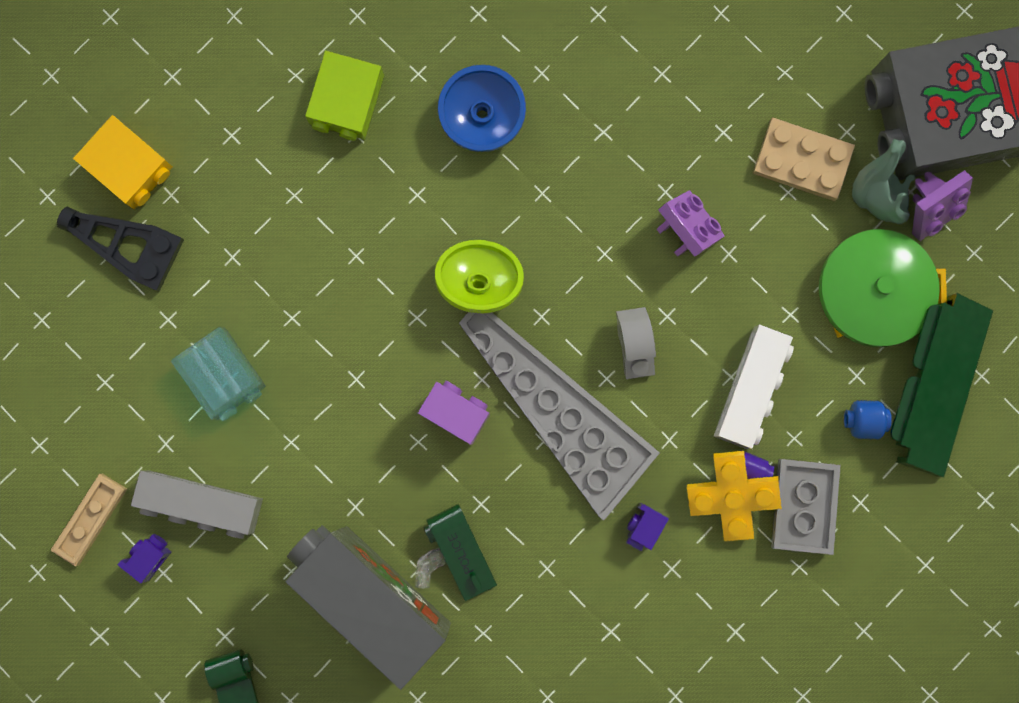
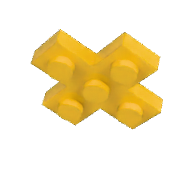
M744 451L714 453L717 482L687 484L690 516L721 514L724 541L754 539L751 511L782 509L778 476L747 479Z

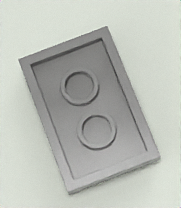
M787 459L778 460L777 476L782 509H774L771 548L834 555L841 465Z

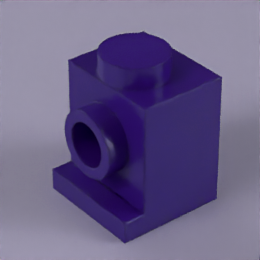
M639 502L637 508L642 511L639 515L635 513L629 521L626 529L630 532L626 543L640 551L643 550L644 546L652 550L669 518Z
M152 534L149 539L139 540L129 552L131 558L123 559L117 565L139 583L150 581L172 552L166 548L167 542L156 534Z

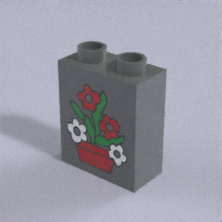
M1019 26L891 51L871 71L872 74L866 77L865 96L867 103L872 110H881L885 131H881L878 135L879 156L889 149L893 139L904 140L906 143L905 152L895 168V174L899 180H904L913 174L915 177L924 176L926 172L934 174L1019 157Z
M323 525L317 530L312 529L287 555V558L298 568L285 582L400 690L446 641L451 622L348 526L330 532Z

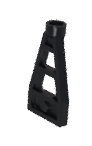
M68 206L60 212L57 219L58 228L69 233L71 232L129 279L160 292L184 241L183 238L153 225L80 213ZM98 226H105L116 230V234L109 247H105L93 239ZM126 236L141 237L147 242L136 263L130 262L119 252V248Z

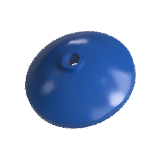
M474 65L458 71L446 82L439 96L438 114L443 130L454 143L470 151L489 152L504 147L516 137L525 119L526 103L521 87L510 74L495 66ZM484 110L488 115L485 118H479L477 113Z

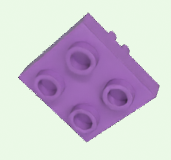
M965 170L948 182L942 181L930 172H926L924 176L927 182H923L919 178L915 180V186L924 197L922 198L918 194L913 195L916 207L912 234L919 241L928 235L934 236L943 228L944 224L951 219H959L967 211L973 177Z
M690 190L668 201L658 209L666 221L656 230L662 233L669 227H672L684 243L674 252L677 257L688 249L695 257L725 236L721 231L718 221L709 216L703 208L701 199L692 194Z

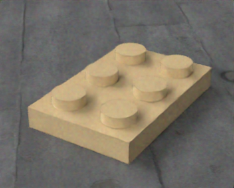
M772 117L753 174L836 201L855 145Z

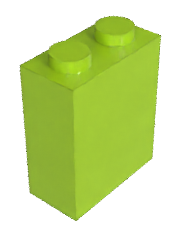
M325 50L305 115L309 124L312 125L311 128L322 133H328L329 130L340 133L339 136L351 141H356L357 138L365 140L384 78L382 66Z

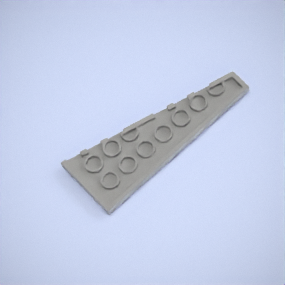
M468 312L459 322L460 326L596 514L602 520H605L660 452L492 312L483 314Z

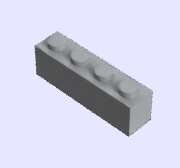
M142 470L139 473L131 506L140 508L139 513L146 516L157 517L158 513L169 515L168 521L186 524L187 520L197 522V528L215 531L216 527L227 530L226 535L244 539L245 534L250 535L255 531L263 498L150 470Z

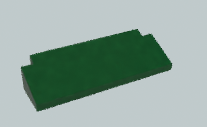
M959 293L947 296L948 304L932 305L927 310L912 359V364L918 369L916 377H909L905 382L890 432L892 439L897 441L896 445L908 449L907 456L898 457L896 463L938 477L945 476L994 311Z

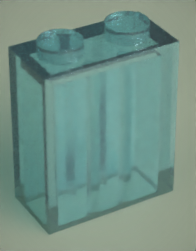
M221 326L171 360L176 370L212 420H219L221 418L222 421L229 419L237 413L236 407L243 402L249 404L262 395L260 390L266 387L228 330Z

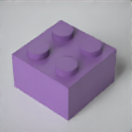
M445 381L443 385L436 382L418 414L473 445L490 416V413L486 411L487 404L471 396L470 400L460 396L462 393L461 389L448 381Z

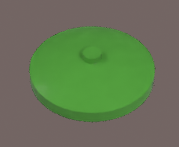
M884 229L859 232L841 242L827 257L821 270L819 297L826 317L839 333L861 345L887 347L913 338L921 332L928 308L932 305H938L940 292L939 278L933 261L917 242L899 232Z

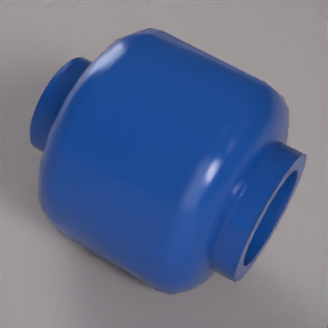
M857 400L852 403L850 410L845 411L844 426L849 428L852 436L857 439H880L891 428V412L880 401Z

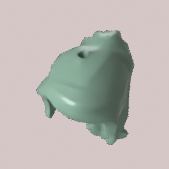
M893 139L889 149L859 172L852 189L853 200L860 208L867 209L879 220L903 224L909 219L908 188L911 181L915 180L914 174L909 175L905 182L901 184L898 177L893 174L900 158L905 152L906 143L904 140Z

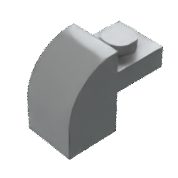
M646 308L616 311L618 337L622 346L626 379L655 375V342Z

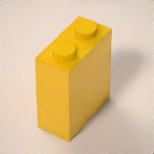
M113 115L73 158L134 210L148 201L151 195L150 192L157 184L160 185L166 181L173 167Z

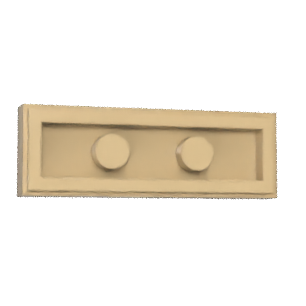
M99 474L51 551L72 565L79 566L127 491V488L106 475Z

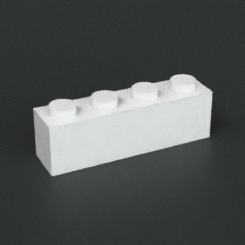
M760 324L753 328L714 437L745 449H752L754 445L759 444L763 435V429L760 428L763 418H767L773 408L774 402L770 400L774 389H779L784 374L780 373L783 363H787L793 353L794 346L790 345L793 337Z

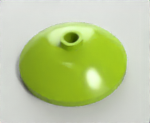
M469 240L455 244L441 255L435 268V283L441 296L454 307L470 313L483 314L499 311L513 303L523 287L524 272L518 258L506 247L491 241Z

